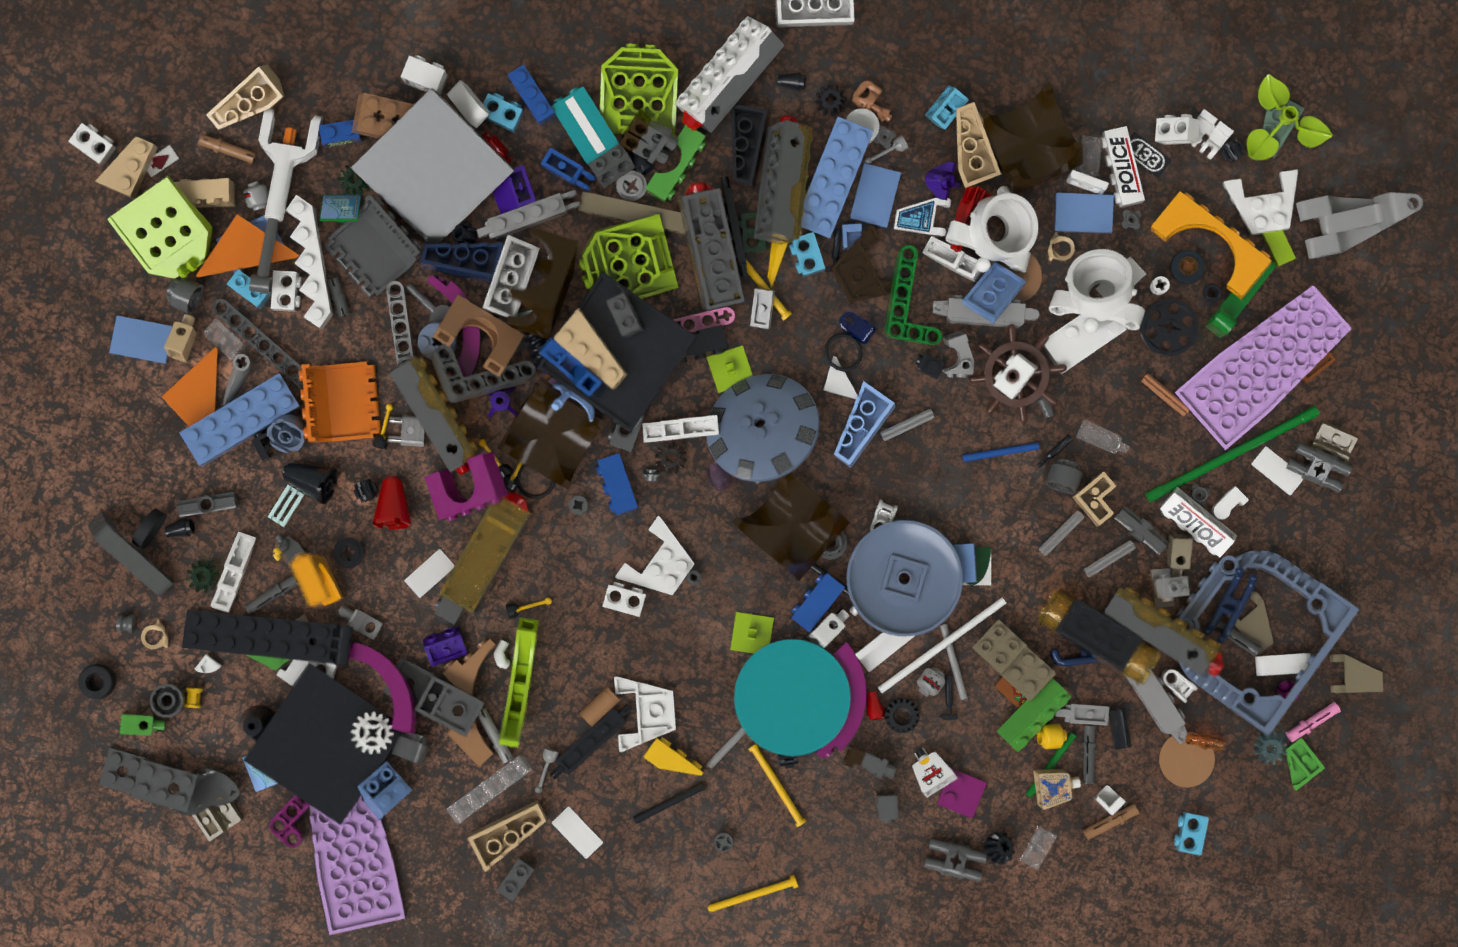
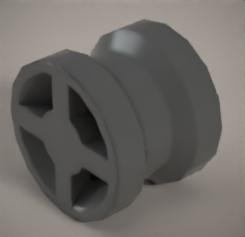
M575 496L570 500L569 508L572 513L582 515L587 512L589 504L584 497Z
M119 613L116 623L117 632L128 631V633H134L136 626L135 614L126 616L124 613Z
M720 832L715 836L714 846L720 852H727L733 846V838L727 832Z

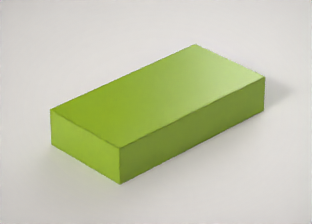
M1283 230L1262 234L1277 267L1296 259Z

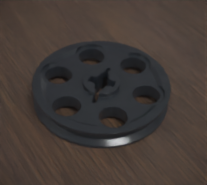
M1163 299L1152 304L1145 311L1140 325L1141 337L1146 346L1154 353L1162 356H1176L1187 351L1194 344L1199 329L1198 320L1192 308L1177 299ZM1171 303L1178 306L1176 314H1171L1168 311V306ZM1155 309L1160 312L1158 320L1150 318L1151 310ZM1185 316L1192 318L1193 323L1190 327H1186L1182 323V319ZM1170 322L1171 326L1177 329L1171 330L1170 333H1168L1166 328L1158 325L1164 326L1168 325ZM1153 328L1156 331L1154 339H1149L1146 336L1147 329ZM1181 335H1186L1189 338V342L1185 346L1181 345L1178 341ZM1162 341L1170 343L1171 348L1169 351L1161 350L1160 344Z

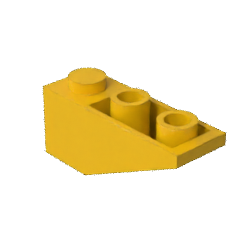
M663 737L661 739L656 738L643 756L659 769L700 776L704 773L701 770L702 765L695 760L692 762L687 760V754L680 749L676 751L670 747L671 743Z

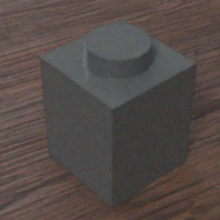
M443 597V599L439 598L434 606L436 615L454 625L457 624L465 608L446 597Z

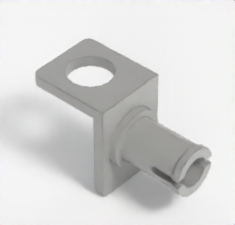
M343 605L338 611V616L348 621L347 626L353 627L354 630L372 640L376 638L383 626V623L358 609L354 612ZM370 622H373L375 624V630L371 633H368L366 631V625Z

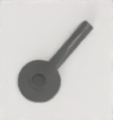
M410 283L406 289L431 311L430 322L442 321L450 306H435Z

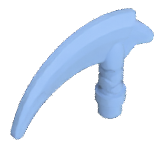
M553 384V388L561 392V396L556 398L552 404L554 410L561 408L570 397L578 401L585 408L589 421L593 422L595 415L594 406L564 385Z

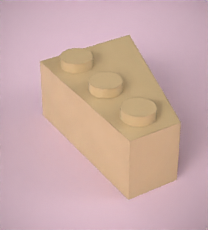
M135 137L95 182L135 199L158 147L153 143Z

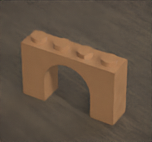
M457 295L433 337L450 346L462 328L474 326L482 329L492 341V351L483 367L499 377L506 368L524 334L507 325L501 319L487 313L483 308H479L469 302L468 299Z

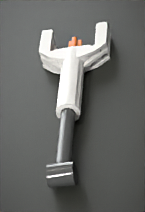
M270 108L264 111L258 141L275 165L264 216L268 221L257 275L252 274L249 290L252 292L270 294L272 277H268L278 224L284 219L293 168L299 163H304L317 155L320 141L319 125H323V116L314 115L310 122L306 148L302 149V147L294 146L297 130L290 127L285 129L283 144L271 142L275 124L274 109Z

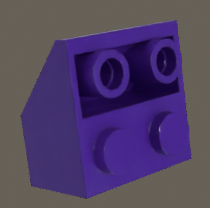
M524 165L514 168L515 170L493 191L500 214L536 202Z

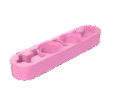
M723 307L673 320L675 322L681 321L682 327H684L686 320L694 321L695 327L688 331L696 333L697 330L731 324L735 319V313L731 308ZM724 311H727L728 314H732V316L729 317V321H726L725 318L719 319L720 323L716 324V317L714 313H718V316L724 315ZM706 315L713 317V323L710 326H706L702 322L703 317Z

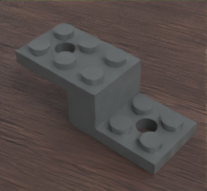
M401 657L397 667L406 679L412 678L415 682L414 687L411 689L416 703L415 711L467 737L485 702ZM386 685L383 692L391 696L389 687ZM456 705L463 707L464 713L462 716L454 715L453 708Z
M109 748L99 785L132 794L131 797L188 813L199 775L166 766V763ZM121 766H125L128 769L126 777L119 775L118 770ZM172 783L179 785L180 789L177 794L170 792L169 787Z

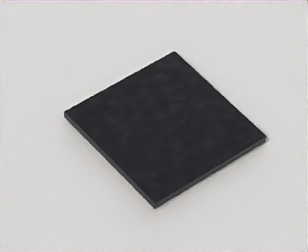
M602 272L577 309L582 310L628 375L616 389H612L602 381L589 397L545 357L538 368L632 433L689 351L697 336ZM622 293L628 295L644 329L627 338L622 336L606 302Z
M309 663L243 761L341 825L361 796L358 786L381 766L395 745L397 737L401 736L403 732L392 728L389 729V732L394 733L393 736L388 737L392 742L385 743L387 747L385 750L380 747V753H376L375 749L372 754H369L368 749L365 752H361L362 746L356 748L357 740H351L355 737V734H352L351 731L356 729L352 724L359 723L357 718L361 717L364 719V713H367L369 717H371L372 712H375L376 717L379 714H383L382 720L389 719L386 723L387 726L393 724V719ZM375 720L367 721L370 723V725H376L377 723H379ZM362 728L359 731L360 738L363 736ZM378 728L373 729V730H370V729H369V732H370V733L368 734V737H366V738H369V737H372V736H373V737H376L374 733L376 732V730H377ZM383 728L381 730V737L384 739L385 731ZM369 741L366 743V745L368 746L377 745L373 741Z

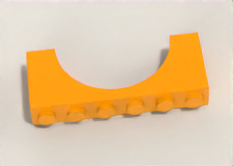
M1180 191L1152 224L1151 231L1165 242L1176 233L1190 228H1203L1220 235L1230 246L1235 260L1234 273L1227 284V289L1242 300L1271 265L1270 255L1263 250H1257L1252 241L1247 238L1245 240L1239 236L1240 233L1235 228H1228L1224 225L1223 219L1217 215L1215 217L1212 216L1206 206L1203 204L1198 205L1190 194L1186 192L1183 194Z
M307 553L294 557L295 561L290 564L310 606H315L321 602L323 606H328L344 598L325 557Z

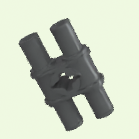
M1299 442L1295 453L1309 458L1310 463L1305 465L1291 458L1286 469L1301 475L1303 480H1309L1317 484L1318 487L1325 486L1340 493L1344 482L1329 476V472L1335 470L1349 476L1353 468L1352 465L1338 460L1336 455L1324 452L1319 447L1314 449ZM1322 464L1323 468L1316 472V466L1319 467Z
M934 838L930 839L928 849L945 853L946 856L943 861L926 856L924 868L939 871L941 875L956 877L958 880L965 878L980 882L982 871L966 867L965 862L969 859L985 863L986 852L973 849L969 844L963 845L952 842V840L946 842ZM958 854L960 862H956L953 867V862L950 859Z

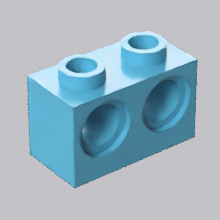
M948 86L925 116L938 127L945 130L956 117V109L965 106L969 99L955 87Z
M488 93L483 103L488 110L489 105L492 103L498 104L499 107L495 112L489 111L490 115L485 120L515 133L524 114L521 105L514 101L508 103L504 101L503 96L497 93L493 95ZM509 111L516 113L515 118L512 120L506 119V114Z
M814 232L793 238L792 244L789 247L792 256L796 255L798 262L795 265L798 274L802 273V276L806 277L825 271V265ZM800 242H807L809 249L801 251L798 244ZM812 260L815 263V267L807 269L804 266V262Z
M238 269L227 285L256 307L262 309L272 294L250 291L251 278Z
M1183 812V815H1180L1178 819L1179 835L1176 834L1174 839L1176 850L1202 855L1209 817ZM1195 818L1197 825L1195 828L1190 829L1188 821ZM1191 837L1193 845L1186 848L1184 841L1186 838Z

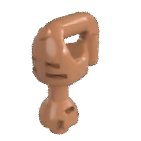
M863 81L854 92L852 101L859 108L875 112L881 122L884 120L889 122L892 118V115L889 114L891 110L881 108L874 103L881 94L882 89L871 81ZM866 88H868L869 93L867 98H862L861 95L864 93Z

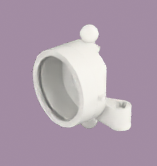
M1001 186L997 190L996 196L987 197L979 201L974 211L970 214V226L958 221L950 222L945 240L951 244L975 250V253L980 256L976 262V268L979 272H987L991 267L990 261H1001L1016 272H1026L1031 253L1028 251L1033 247L1038 235V220L1030 203L1023 197L1012 194L1008 186ZM991 216L999 217L1005 225V235L998 242L990 239L987 233L986 223Z
M1107 249L1088 251L1076 258L1069 267L1065 278L1069 291L1056 290L1052 297L1049 311L1060 316L1069 313L1081 314L1082 317L1087 319L1083 327L1088 333L1096 332L1099 327L1098 321L1106 320L1116 321L1130 330H1138L1145 310L1139 305L1129 303L1132 296L1136 295L1137 290L1134 289L1132 268L1128 260L1121 254ZM1101 283L1111 285L1115 290L1114 295L1106 298H1091L1089 296L1091 288Z

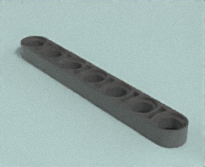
M218 299L213 303V312L300 389H303V381L299 379V370H302L299 363L228 301ZM219 303L227 305V310L224 313L217 311L216 308ZM234 315L241 317V323L237 326L231 323V318ZM254 328L255 336L247 338L245 335L246 329ZM263 340H267L270 343V347L266 351H262L259 347L260 342ZM282 353L284 355L283 362L276 363L274 355ZM292 365L298 367V373L295 376H291L288 373V368Z

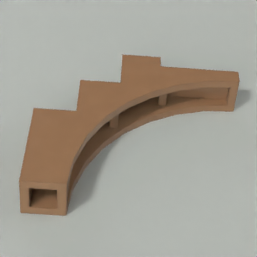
M484 639L477 646L479 650L476 653L470 652L463 659L464 664L459 660L455 662L451 660L444 667L446 671L443 674L456 688L473 696L479 669L496 643L492 639L488 641ZM456 705L453 708V713L456 716H462L464 709L462 706ZM476 720L467 737L449 728L450 731L447 734L478 767L483 765L494 754V751L481 734Z

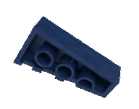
M504 242L488 244H424L420 260L421 268L491 283L504 247Z

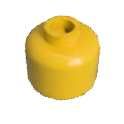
M1057 723L1045 724L1037 734L1038 744L1042 745L1044 749L1061 748L1064 741L1067 740L1066 730H1063L1062 726Z

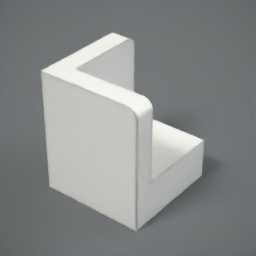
M1108 785L1094 797L1112 816L1126 802Z

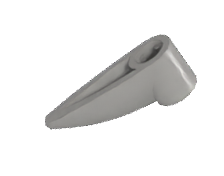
M238 354L233 359L234 367L227 383L223 405L233 401L253 367L252 359L245 354ZM246 358L245 362L247 365L240 368L239 361Z

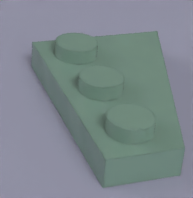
M1290 100L1284 105L1286 107H1295L1298 110L1299 118L1305 109ZM1276 107L1266 111L1262 129L1266 130L1268 134L1280 123L1279 115L1282 111L1277 110ZM1295 122L1290 125L1283 124L1272 136L1279 143L1278 150L1272 158L1276 157L1294 128Z

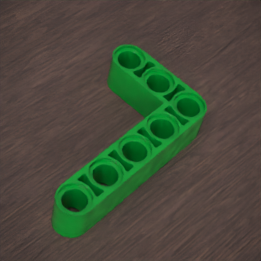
M912 245L903 246L897 252L884 331L886 336L891 339L924 345H936L942 339V333L939 329L906 323L918 252ZM905 249L911 251L910 259L904 257L903 252ZM902 268L907 269V278L901 277L900 271ZM899 287L905 290L903 297H899L897 294ZM896 306H899L902 309V313L900 316H896L894 314V308ZM892 325L898 327L899 332L897 335L891 333ZM911 328H915L917 331V336L914 339L909 335ZM930 331L934 332L936 335V338L933 342H931L928 339V333Z
M1271 261V265L1242 300L1230 292L1205 327L1219 338L1227 335L1237 323L1235 319L1277 264Z

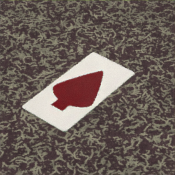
M170 145L154 155L147 171L151 177L179 159Z

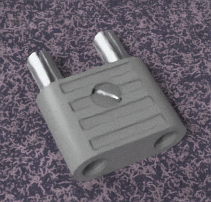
M390 416L389 419L393 420H389V422L402 424L401 436H388V438H391L388 439V442L401 443L402 446L424 447L425 430L416 416Z

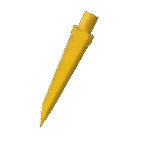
M781 239V241L771 244L767 275L771 289L790 239Z

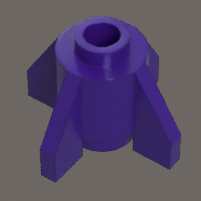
M946 162L931 169L925 176L927 187L940 200L947 201L948 189L952 187L960 188L961 184L955 182L954 175L950 174V172L954 173L956 163Z
M510 387L506 392L489 393L492 409L488 417L492 418L497 411L504 412L506 410L515 416L517 415V412L510 407L511 399L509 396L515 390L514 387ZM503 398V403L499 405L497 399Z

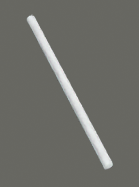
M1003 597L880 685L878 687L880 692L884 693L1004 606L1006 601Z

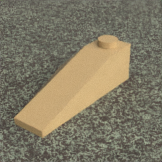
M268 65L259 66L206 115L219 130L268 110L284 97L280 79Z
M975 102L957 108L958 171L964 187L967 188L998 176L1001 172Z

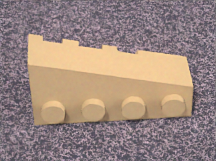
M229 178L199 179L196 181L181 179L180 182H174L196 208L236 206L235 183Z
M577 309L553 338L612 389H616L628 375L580 309Z
M537 800L469 833L468 840L484 871H488L491 866L501 860L509 851L519 845L522 840L546 822V815Z

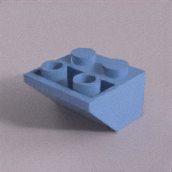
M385 762L358 786L366 806L379 820L412 791L388 762Z

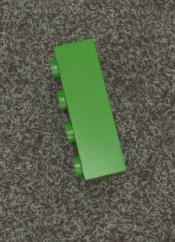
M1052 679L1031 702L1026 700L996 732L1019 752L1040 732L1041 728L1054 717L1061 707L1067 704L1071 696L1061 685Z

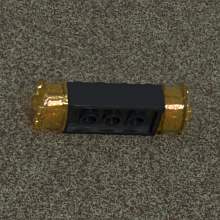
M1062 589L1058 591L1053 590L1048 599L1047 607L1043 606L1038 614V625L1041 626L1043 624L1052 629V634L1056 633L1058 637L1122 675V677L1128 676L1136 681L1137 686L1140 683L1144 685L1150 676V668H1155L1160 660V649L1154 650L1149 647L1141 637L1075 597L1071 599L1062 593Z

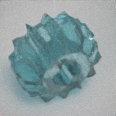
M1274 732L1271 734V737L1264 734L1265 739L1259 736L1258 740L1261 743H1254V746L1259 747L1258 750L1254 751V754H1260L1257 759L1259 761L1264 759V764L1266 765L1269 764L1270 760L1273 765H1276V758L1282 761L1283 758L1280 754H1287L1286 751L1282 750V748L1287 746L1286 743H1281L1283 737L1280 736L1276 739L1277 734ZM1268 745H1274L1272 748L1274 749L1273 752H1267Z

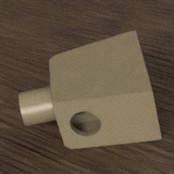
M1168 533L1167 565L1172 568V577H1182L1184 569H1190L1193 539L1188 534Z

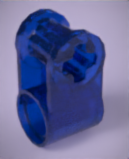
M852 312L843 314L839 320L840 327L865 345L877 330L871 323ZM849 317H851V322L853 323V325L849 324L847 326L845 324L846 320L844 318L848 319Z

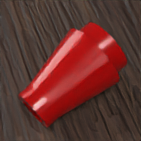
M877 691L866 693L867 717H869L870 721L884 718L885 710L877 695Z

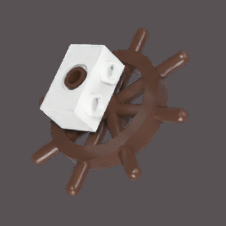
M1010 324L1008 326L1009 343L1001 345L996 350H992L983 342L978 343V348L988 355L989 358L985 366V373L983 375L970 376L969 382H986L988 390L994 397L986 409L988 414H992L998 405L1003 403L1008 406L1018 407L1020 421L1026 423L1028 421L1026 405L1037 401L1040 397L1053 406L1058 404V400L1046 390L1050 383L1051 373L1065 372L1067 366L1065 364L1049 365L1046 356L1041 351L1049 340L1048 334H1043L1035 345L1017 341L1015 326ZM1018 349L1027 351L1029 353L1026 357H1024L1021 354H1019ZM1011 350V357L1007 361L1001 355ZM1034 358L1037 359V361L1040 364V367H1037L1033 363H1031ZM996 362L1006 370L994 373ZM1042 375L1040 384L1038 385L1031 380V376ZM1025 385L1034 391L1028 397L1024 395L1023 387Z

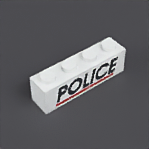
M1127 126L1104 131L1100 141L1102 148L1106 149L1105 162L1107 167L1111 169L1112 174H1109L1111 185H1115L1114 199L1116 204H1119L1120 208L1143 203L1145 198Z
M1178 487L1169 495L1160 508L1165 517L1168 519L1172 518L1180 529L1188 531L1196 542L1204 544L1213 555L1221 557L1235 542L1237 535Z

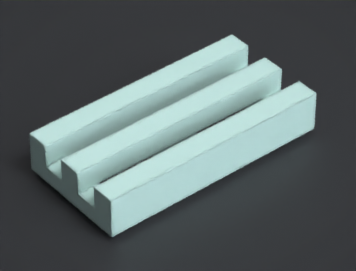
M287 485L268 518L285 527L305 495L292 486ZM291 490V491H292L291 495H290L289 498L287 499L286 503L284 504V506H283L282 509L280 510V512H279V514L277 515V517H275V516H274L275 513L277 512V510L279 509L280 505H281L282 502L284 501L285 497L287 496V494H288L289 491ZM296 494L299 495L284 520L281 521V517Z

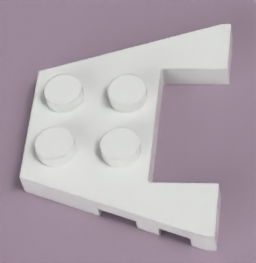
M1298 170L1280 172L1282 192L1244 198L1241 179L1223 182L1225 190L1228 191L1230 199L1239 211V215L1250 235L1288 230L1290 228Z
M658 516L648 530L664 541L663 545L642 574L624 563L615 577L673 595L694 566V562L661 517Z
M614 677L615 694L636 693L638 733L618 734L619 752L626 751L676 730L672 690L621 677Z

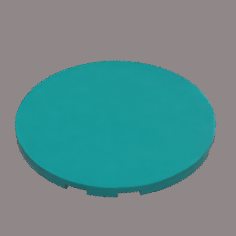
M803 640L777 641L754 653L741 669L734 690L735 710L746 734L762 748L785 756L805 755L823 748L842 729L850 707L849 683L838 661L822 647Z

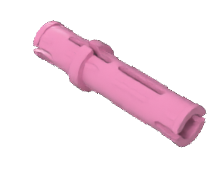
M1332 702V704L1307 720L1300 721L1299 725L1286 732V735L1293 743L1303 735L1310 734L1312 729L1340 713L1341 710L1335 702Z

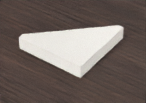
M833 356L832 362L841 367L838 359ZM830 366L823 391L856 400L858 395L845 372Z

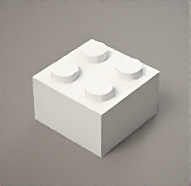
M415 55V57H408L401 78L405 84L427 92L432 87L441 96L448 75L445 69H443L444 66L435 62L429 64L425 58Z

